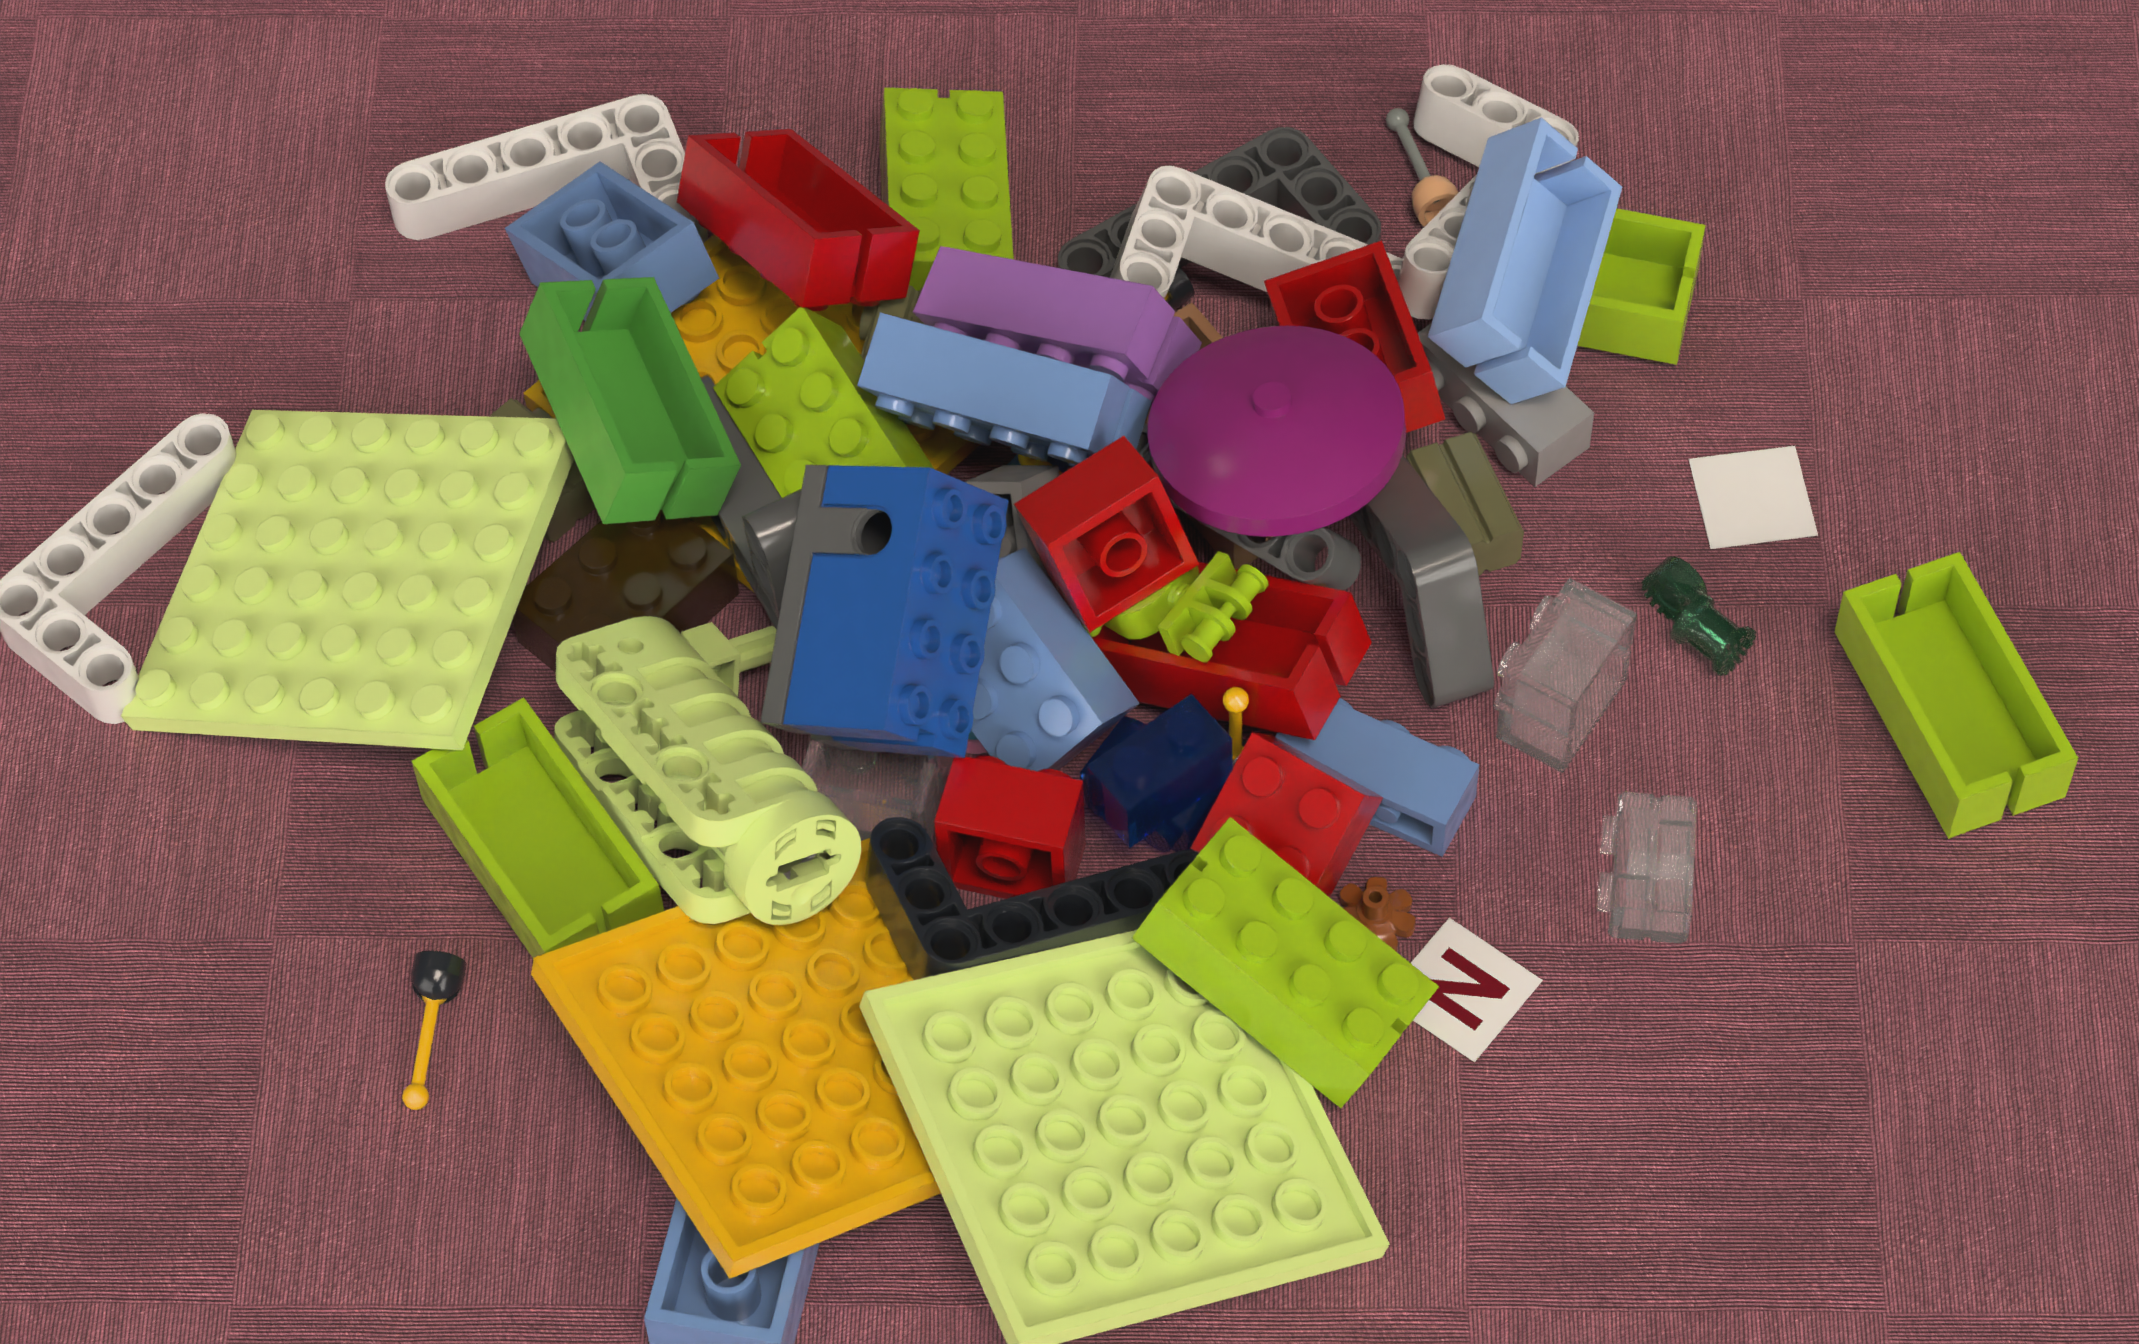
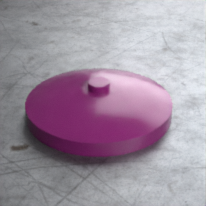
M1270 326L1226 336L1210 343L1185 359L1168 376L1157 392L1148 417L1147 434L1153 469L1159 476L1167 495L1177 506L1187 514L1212 527L1242 535L1265 537L1295 535L1313 531L1346 518L1370 502L1389 482L1399 465L1406 442V423L1403 398L1394 376L1387 366L1367 348L1342 335L1322 329L1303 326Z

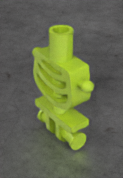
M1218 551L1200 575L1198 566L1194 567L1103 625L1128 639H1143L1159 631L1169 653L1180 656L1185 650L1196 660L1208 662L1213 656L1212 650L1220 640L1228 641L1236 632L1235 625L1230 618L1245 620L1252 612L1250 602L1258 592H1264L1269 583L1263 573L1248 564L1241 565L1236 573L1229 555ZM1103 625L1090 633L1087 629L1086 631L1091 637H1095L1100 633Z

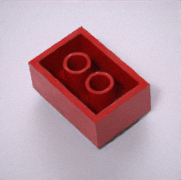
M1382 240L1264 280L1278 326L1311 327L1342 335L1367 348L1387 366L1394 376L1403 398L1406 433L1446 420L1432 369Z

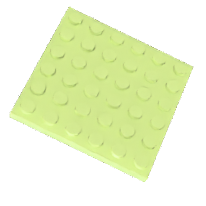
M252 410L235 448L236 458L234 464L223 476L139 672V680L135 689L136 695L124 707L121 717L132 730L463 751L574 461V457L557 419Z
M1137 930L865 991L859 1005L1007 1344H1059L1376 1260L1383 1257L1390 1245L1312 1085L1134 941L1132 936Z

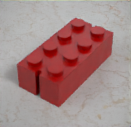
M778 129L745 132L739 167L736 166L741 137L735 132L688 135L677 203L696 218L700 226L710 230L727 244L731 252L741 256L758 270L763 279L772 282L789 296L795 306L806 307L812 311H823L828 308V305L848 304L851 302L860 306H876L880 303V300L907 297L920 230L794 130Z
M1199 562V565H1197L1199 575L1208 565L1207 563ZM1264 575L1268 580V587L1264 592H1258L1250 602L1252 612L1245 620L1230 618L1235 625L1236 632L1228 641L1220 640L1212 650L1213 656L1208 662L1196 660L1185 650L1180 656L1169 653L1159 631L1143 639H1127L1103 625L1100 633L1095 637H1091L1139 702L1229 722V711L1223 705V695L1232 687H1240L1249 696V704L1242 711V725L1310 740H1316L1341 697L1336 684L1348 685L1372 643L1351 592Z

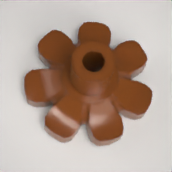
M1384 877L1369 878L1364 891L1353 883H1349L1341 889L1339 900L1345 907L1343 909L1396 952L1398 946L1396 935L1404 938L1413 935L1416 927V917L1407 913L1411 910L1413 901L1405 889H1398L1389 894L1387 892V880Z

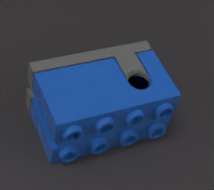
M806 465L760 722L791 733L811 734L810 739L844 750L965 758L968 737L973 726V708L980 668L984 661V643L990 608L995 597V579L1001 543L1006 532V514L1009 500L930 467Z

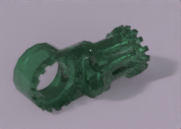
M1675 556L1666 557L1641 582L1643 584L1642 590L1648 589L1644 594L1645 598L1648 599L1650 596L1653 598L1649 604L1652 607L1658 604L1660 607L1657 609V612L1660 615L1662 613L1665 614L1664 617L1666 619H1671L1675 622L1670 633L1671 639L1677 644L1688 643L1712 662V671L1719 676L1728 675L1729 671L1732 672L1735 669V663L1739 665L1742 662L1741 658L1738 657L1739 654L1746 656L1748 653L1743 648L1750 649L1753 646V641L1756 639V631L1749 626L1739 627L1715 609V600L1707 594V587L1702 577L1689 563Z

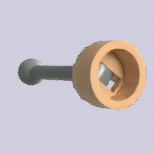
M1394 108L1388 112L1386 124L1392 131L1398 133L1420 180L1412 192V206L1420 224L1425 227L1459 192L1456 186L1446 177L1430 175L1407 127L1409 124L1408 113L1404 109Z

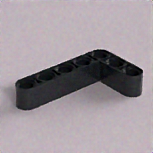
M892 817L879 822L872 829L865 882L867 890L913 980L1137 930L1161 897L1199 853L1193 849L1181 850L967 909L927 831L921 824L912 819Z

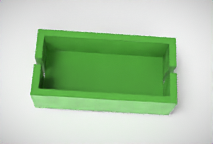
M655 278L603 279L582 332H578L596 290L592 280L540 282L519 335L602 523L651 521L656 519L659 510H663L666 519L718 515L741 464Z

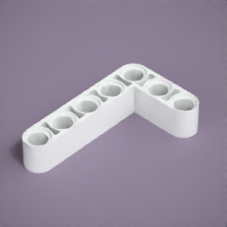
M1442 64L1431 67L1424 74L1413 121L1415 131L1426 141L1478 167L1480 166L1489 137L1541 117L1574 146L1577 147L1579 141L1578 131L1568 121L1463 68ZM1476 176L1408 243L1405 249L1398 284L1412 317L1428 320L1434 317Z
M633 95L410 160L394 167L388 173L385 181L386 193L396 229L406 238L421 240L533 208L601 161L693 221L702 242L704 243L708 240L707 229L700 226L698 220L677 203L685 152L667 107L662 100L652 95Z
M1161 166L1150 175L1131 215L1110 278L1151 285L1165 299L1182 257L1267 292L1264 280L1367 246L1368 244L1175 166ZM1387 253L1398 281L1403 259Z
M197 414L182 421L0 579V632L5 643L88 713L104 723L117 724L125 722L121 714L124 707L136 695L135 689L139 677L128 651L85 615L212 504L223 476L230 470L236 458V451L228 425L222 418L214 414ZM24 612H29V613H27V614H25V615L19 616L20 614H22V613H24ZM73 646V647H71V648L68 649V650L60 651V650L64 649L65 647ZM118 680L112 685L103 686L110 681Z

